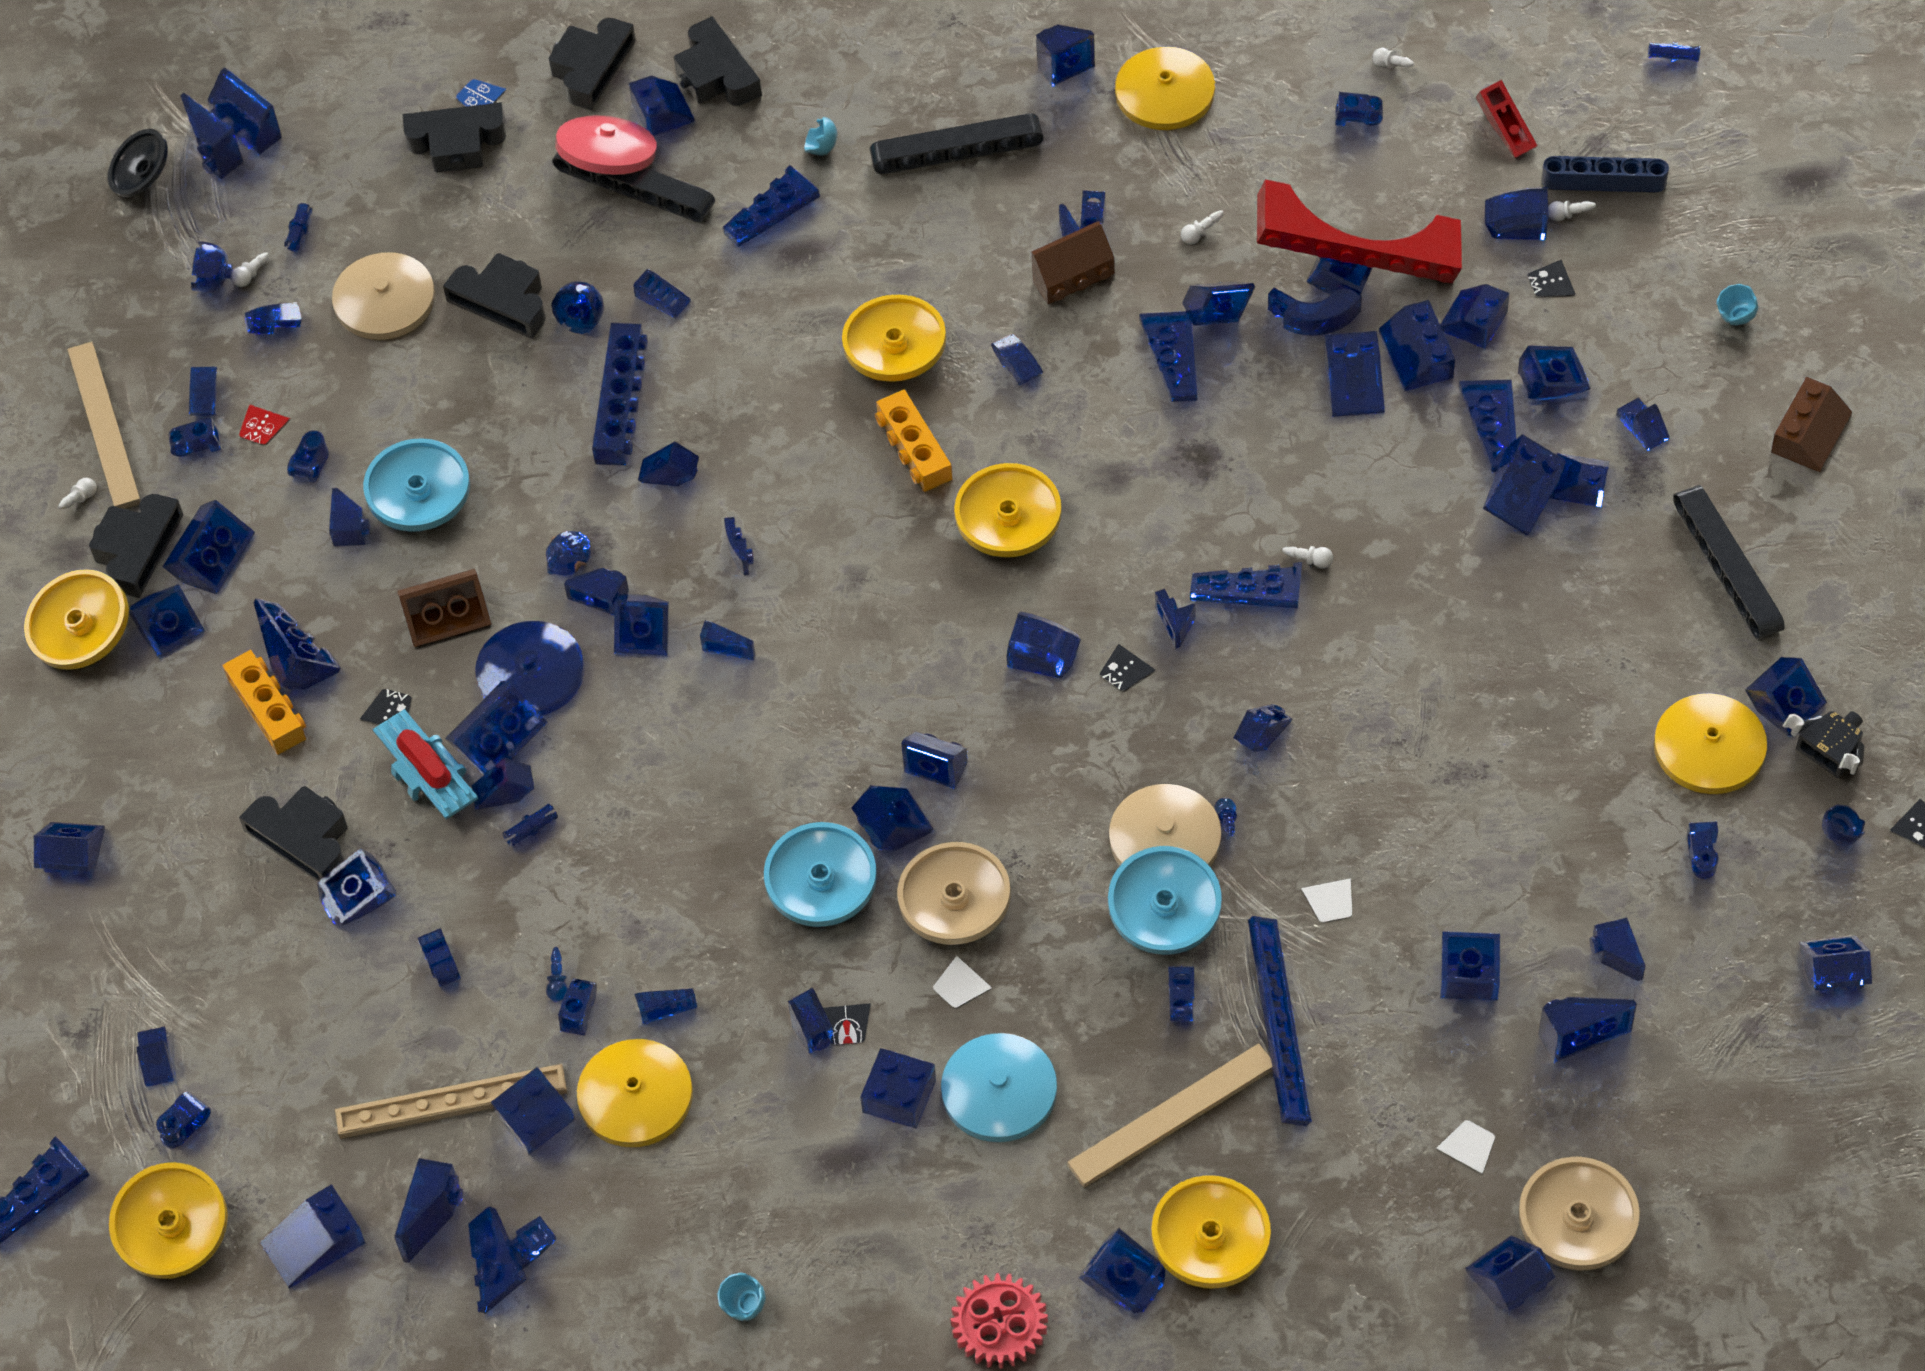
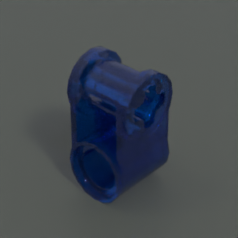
M312 430L303 435L295 453L288 462V476L307 478L311 483L317 481L321 469L329 457V449L321 432Z
M190 1092L182 1093L157 1119L156 1127L160 1133L162 1144L168 1148L181 1146L198 1128L205 1124L210 1117L211 1108Z

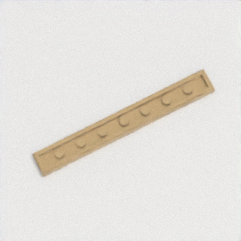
M93 342L69 348L68 353L115 507L122 509L139 505L141 500Z
M1258 1043L1068 1161L1069 1169L1084 1188L1275 1070L1273 1060Z
M558 1064L335 1109L338 1135L342 1139L567 1094L563 1065Z

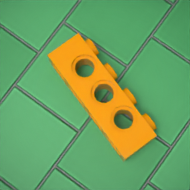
M905 389L876 401V421L881 428L884 427L886 429V435L891 446L896 445L902 464H907L910 468L909 472L915 484L919 483L923 491L926 492L953 480L950 461Z
M249 650L222 665L227 680L277 755L306 740L303 731L306 728V724L299 713L294 715L291 710L294 707L286 694L283 696L280 694L279 690H281V687L274 675L269 677L266 673L268 668L261 656L256 658L252 650Z

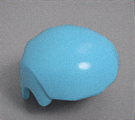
M823 117L816 120L820 125L818 128H811L808 131L804 147L806 153L826 155L836 145L837 128L830 118Z
M1743 284L1728 286L1721 291L1717 298L1719 313L1722 319L1730 325L1747 324L1755 318L1759 308L1752 288Z
M746 1273L729 1275L721 1283L717 1293L720 1308L726 1314L739 1321L754 1319L762 1311L766 1300L763 1286Z

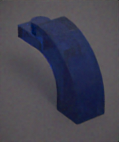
M1342 284L1328 298L1314 303L1296 300L1275 287L1268 293V310L1273 315L1283 318V329L1300 335L1319 336L1336 332L1350 324L1361 312L1362 295Z

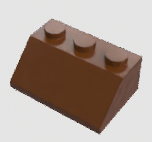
M1100 221L1031 251L1033 284L1047 304L1062 300L1076 291L1084 290L1089 285L1100 280H1106L1115 274V258Z
M1806 377L1774 434L1771 453L1821 472L1847 425L1852 411L1831 386Z
M475 568L397 591L414 647L492 624Z

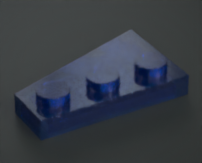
M490 1206L468 1223L471 1254L476 1259L477 1275L474 1276L475 1286L479 1287L480 1301L477 1302L478 1312L484 1314L489 1312L527 1280L497 1209Z

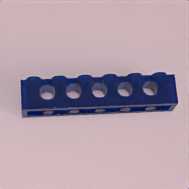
M611 323L592 446L594 462L597 465L626 466L628 455H632L633 441L630 440V436L635 434L636 420L633 418V415L638 413L639 399L636 397V394L641 392L642 378L639 376V373L644 371L645 357L642 355V352L647 350L648 336L643 334L642 324Z

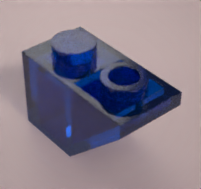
M1276 704L1249 709L1233 738L1254 752L1267 750L1291 723L1292 718L1286 715V711Z

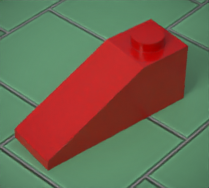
M1502 80L1479 91L1476 99L1481 109L1514 158L1538 146Z

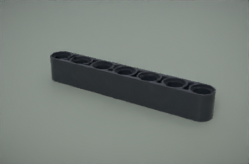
M1029 113L879 140L870 146L869 151L874 171L878 174H888L1031 148L1041 144L1044 136L1038 116Z
M558 152L552 159L554 167L562 173L695 222H702L716 201L715 197L703 188L648 168L628 174H601L583 170L568 163Z
M1696 485L1674 493L1673 502L1677 512L1753 636L1759 640L1783 631L1785 624L1780 611L1701 485Z

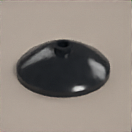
M143 129L128 137L120 145L108 169V184L113 192L122 197H131L146 191L157 181L165 168L168 158L167 140L160 132L155 129Z

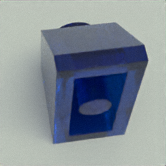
M674 441L642 460L638 481L641 483L678 487L695 478L698 472L699 456Z
M332 488L329 533L333 546L365 545L366 534H370L369 518L365 519L363 509L338 488Z
M605 568L567 579L564 583L567 599L614 616L629 592L627 577L617 570L610 571Z
M503 758L471 785L473 792L478 797L474 801L475 809L480 810L519 802L534 789L531 766Z
M1628 918L1594 925L1593 936L1589 938L1593 954H1598L1600 962L1637 981L1643 980L1645 963Z
M811 988L788 1001L792 1029L808 1053L825 1049L834 1040L833 1030L815 990Z

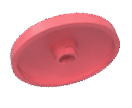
M585 116L572 119L560 126L556 134L555 146L558 154L565 161L583 170L601 174H628L640 171L654 161L657 144L655 138L647 129L634 122L610 116Z

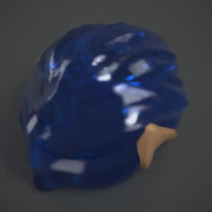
M564 531L554 536L546 548L548 574L569 576L578 572L581 566H587V562L591 557L589 538L576 531Z

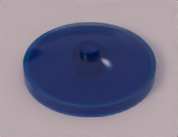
M524 621L499 630L488 639L480 650L475 667L476 680L484 699L496 710L510 716L522 718L543 716L563 707L579 690L585 671L582 651L575 638L565 629L544 621Z

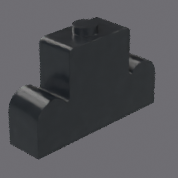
M713 16L689 28L688 39L690 48L674 55V63L681 87L683 89L687 88L697 103H703L725 92L727 102L734 106L744 105L762 96L760 78Z
M605 18L597 25L598 33L569 26L560 41L554 44L552 53L548 58L552 77L564 81L566 97L569 103L591 111L593 110L636 41L634 26L631 23L615 18Z
M502 102L403 114V130L408 150L414 154H424L430 149V156L436 173L480 168L484 165L482 143L498 145L506 138V124Z
M497 253L481 274H478L473 266L463 265L458 267L443 285L446 302L530 339L534 338L545 323L546 315L543 301L537 295L542 289L539 271L521 260L517 261Z
M159 494L147 495L140 501V513L110 506L101 523L95 527L93 538L89 543L93 558L96 563L107 565V575L121 587L125 595L136 598L141 597L183 517L178 499Z
M306 786L301 787L281 809L275 798L263 796L255 800L239 817L244 832L324 887H327L345 866L340 845L336 841L348 828L343 811L337 808L336 804L329 797H321Z

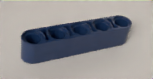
M1550 156L1544 160L1541 182L1544 187L1551 190L1656 193L1666 188L1669 165L1666 161L1658 158Z

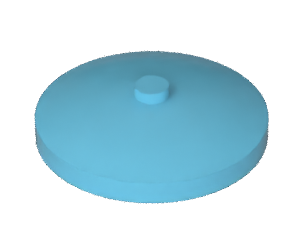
M418 438L398 442L379 453L365 473L363 490L370 511L383 524L402 531H423L444 524L461 510L469 495L470 478L466 463L455 449L440 441Z
M815 822L792 829L773 845L764 865L765 888L771 903L786 918L806 926H831L850 919L868 903L876 885V863L869 845L853 830L835 823Z
M1157 846L1141 850L1130 856L1119 866L1110 882L1108 909L1114 927L1131 945L1149 953L1169 955L1194 948L1210 935L1218 922L1221 912V889L1215 873L1203 859L1182 848Z
M1011 1034L984 1035L965 1043L947 1062L941 1080L942 1100L950 1119L968 1135L989 1142L1013 1141L1034 1132L1049 1117L1057 1096L1056 1074L1048 1056L1031 1041Z

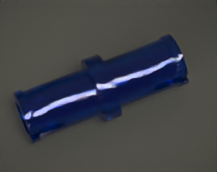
M1649 42L1648 58L1670 59L1671 62H1676V60L1699 62L1700 46L1679 45L1678 42H1672V44Z
M299 203L297 205L295 216L289 222V233L284 246H288L287 249L290 251H298L300 249L302 238L308 232V221L313 208H309L310 205L306 203Z
M547 803L532 815L526 814L521 818V822L502 832L504 839L515 834L513 838L506 841L510 847H514L515 844L530 835L535 836L539 833L540 828L558 818L556 811L545 816V814L554 809L553 806Z

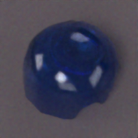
M1837 804L1829 808L1822 818V829L1826 838L1836 845H1852L1865 834L1863 831L1865 820L1860 819L1857 812L1848 805Z

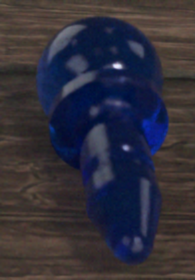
M1223 797L1216 801L1214 809L1220 823L1224 826L1225 832L1229 836H1233L1235 832L1234 821L1237 818L1236 804L1232 799Z
M554 947L550 957L552 975L547 976L549 983L546 986V995L550 1000L559 1002L567 997L568 986L564 982L567 976L561 975V953L558 947Z

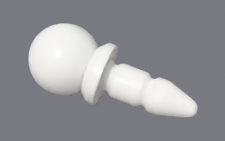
M1386 48L1377 49L1372 57L1374 64L1378 67L1394 68L1395 66L1411 67L1414 65V62L1409 58L1397 56L1395 51H1389Z
M1569 200L1564 203L1555 201L1548 206L1547 215L1553 221H1561L1565 217L1568 219L1572 218V213L1587 212L1595 208L1596 204L1586 201L1570 204Z
M1220 210L1210 214L1201 223L1195 220L1194 225H1186L1181 231L1182 241L1186 244L1197 243L1201 236L1206 235L1204 230L1217 223L1224 215V211Z
M262 253L250 263L244 262L242 267L235 268L231 274L232 282L239 287L247 286L251 279L257 275L256 270L266 262L269 253Z
M90 478L80 479L76 485L71 487V493L62 499L58 508H69L77 501L84 502L86 498L92 497L97 491L96 483Z
M1311 546L1309 551L1308 549L1285 547L1282 549V552L1288 556L1307 559L1308 565L1314 564L1318 568H1327L1333 562V554L1326 547L1316 549L1314 546Z

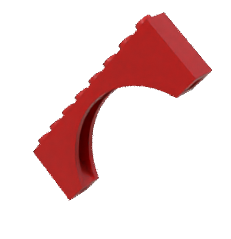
M1265 179L1257 194V244L1346 263L1364 265L1370 268L1374 267L1395 273L1413 275L1419 278L1423 277L1444 283L1453 284L1462 270L1460 219L1436 215L1427 227L1414 235L1396 240H1372L1342 232L1322 221L1300 201L1290 184Z

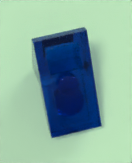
M1638 397L1617 409L1616 416L1647 451L1669 440V433L1656 404L1647 407Z
M1165 589L1156 591L1155 608L1174 648H1180L1195 620L1196 605L1190 604L1178 608L1173 597L1169 598Z
M166 1027L137 1032L139 1046L136 1047L145 1086L174 1081Z

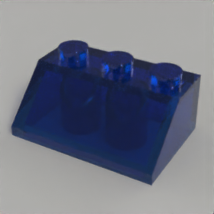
M227 68L221 69L207 99L210 109L209 116L215 123H221L231 136H237L241 139L246 148L249 150L253 149L260 155L282 138L274 106Z
M1429 300L1404 306L1378 329L1404 391L1454 378L1456 359Z
M213 500L199 507L162 567L184 584L218 594L255 534V531L217 500Z
M502 680L445 739L463 758L491 781L548 722L512 684Z

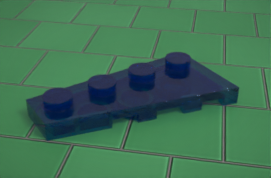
M789 165L784 170L785 174L780 179L775 178L769 184L770 188L764 194L759 193L753 198L754 203L749 208L744 207L722 227L724 235L736 246L740 247L819 198V189Z
M1191 311L1139 314V321L1171 402L1197 401Z
M1512 379L1459 381V390L1491 472H1518L1519 464Z
M1302 562L1293 563V567L1280 568V564L1269 565L1266 570L1253 571L1252 567L1242 568L1237 573H1229L1228 570L1192 573L1190 600L1298 609Z
M56 1136L49 1142L51 1147L43 1155L39 1154L31 1162L33 1167L24 1177L19 1176L12 1184L13 1189L7 1196L0 1197V1244L90 1176L87 1169Z

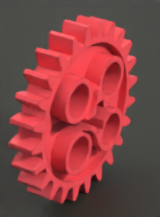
M996 1273L994 1281H990L988 1276L984 1275V1284L980 1285L976 1280H973V1290L966 1287L963 1288L965 1298L957 1296L956 1304L959 1307H952V1315L955 1317L951 1318V1327L955 1328L952 1330L953 1338H959L957 1341L958 1348L966 1347V1357L975 1353V1363H980L984 1358L987 1361V1367L990 1368L993 1361H998L999 1368L1002 1369L1006 1360L1013 1367L1015 1366L1016 1357L1025 1362L1026 1351L1031 1354L1036 1353L1034 1344L1042 1345L1043 1338L1041 1335L1047 1334V1326L1044 1324L1048 1323V1315L1044 1314L1046 1304L1039 1303L1041 1301V1294L1035 1293L1032 1295V1284L1023 1288V1278L1013 1283L1011 1274H1008L1005 1281H1001L999 1273ZM1007 1300L1016 1302L1015 1305L1010 1307L1004 1306L1002 1303ZM979 1308L987 1310V1312L983 1315H977L974 1313V1311ZM1000 1318L1002 1323H998L997 1319ZM1016 1326L1025 1328L1021 1333L1011 1331ZM986 1335H994L996 1337L995 1340L989 1342L984 1341L982 1338Z

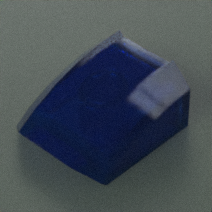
M1522 188L1486 199L1485 225L1494 239L1546 240L1548 228V188Z
M1527 346L1519 358L1518 374L1522 378L1529 399H1555L1591 389L1583 366L1573 347Z
M1020 611L1017 614V619L1008 642L1006 654L1007 667L1062 678L1073 666L1081 639L1075 632L1054 621Z
M362 848L358 849L317 883L319 899L333 924L338 926L348 924L371 913L395 897L397 891L378 860Z
M1118 1228L1101 1244L1094 1256L1081 1271L1079 1279L1105 1298L1134 1314L1144 1312L1162 1288L1165 1281L1166 1268L1157 1258Z

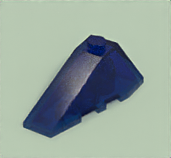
M255 598L253 604L271 669L280 685L287 689L298 688L305 690L339 673L341 667L332 654L325 647L319 649L313 643L314 637L310 633H305L297 628V621L281 605L276 602Z

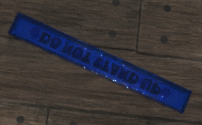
M1252 916L1248 920L1281 1122L1308 1126L1312 1121L1277 919Z

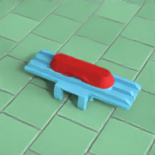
M405 709L373 729V732L397 760L391 764V774L397 781L401 779L405 781L408 785V795L413 801L419 799L418 793L422 790L443 817L447 819L478 799L477 795L462 778L467 771L464 765L458 764L443 746L439 735H433L428 738Z

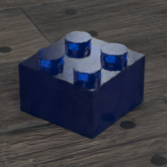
M1442 931L1440 998L1498 1001L1500 987V934Z
M880 1048L860 1096L862 1113L917 1129L936 1082L935 1064Z
M538 1067L491 1101L495 1113L528 1154H531L575 1120L572 1109Z

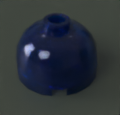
M199 241L200 247H196L192 267V275L197 277L196 283L191 282V290L203 293L218 291L223 287L226 279H231L233 264L228 263V255L220 246Z
M573 281L565 284L555 294L551 303L552 313L561 326L564 323L566 326L572 327L569 331L573 333L584 334L590 332L600 322L604 313V301L601 293L592 284L584 281Z

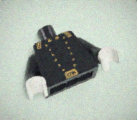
M1830 711L1824 716L1818 715L1806 719L1790 714L1783 724L1784 728L1789 727L1792 729L1791 734L1793 736L1800 733L1796 750L1839 779L1846 768L1851 770L1850 774L1854 775L1856 769L1863 764L1865 746L1861 742L1863 732L1858 728L1863 723V720L1856 712L1850 711L1844 718L1834 711Z

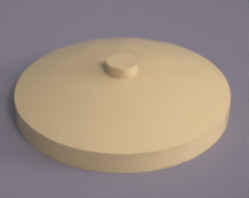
M390 252L369 255L352 263L338 277L332 292L335 314L343 327L359 337L372 340L392 339L416 329L429 316L435 302L433 280L426 267L410 256Z
M1172 784L1152 785L1132 793L1117 807L1109 828L1110 847L1119 866L1133 854L1157 846H1172L1188 850L1211 866L1221 846L1220 820L1212 805L1197 792Z
M948 842L922 851L908 863L898 883L897 897L901 914L907 925L915 933L932 942L956 945L980 939L999 925L1009 908L1011 888L1005 867L990 851L971 843Z
M1567 1157L1552 1161L1541 1167L1530 1177L1521 1194L1519 1221L1527 1242L1541 1257L1563 1268L1592 1270L1611 1264L1620 1258L1631 1246L1639 1224V1204L1632 1186L1616 1169L1595 1159Z

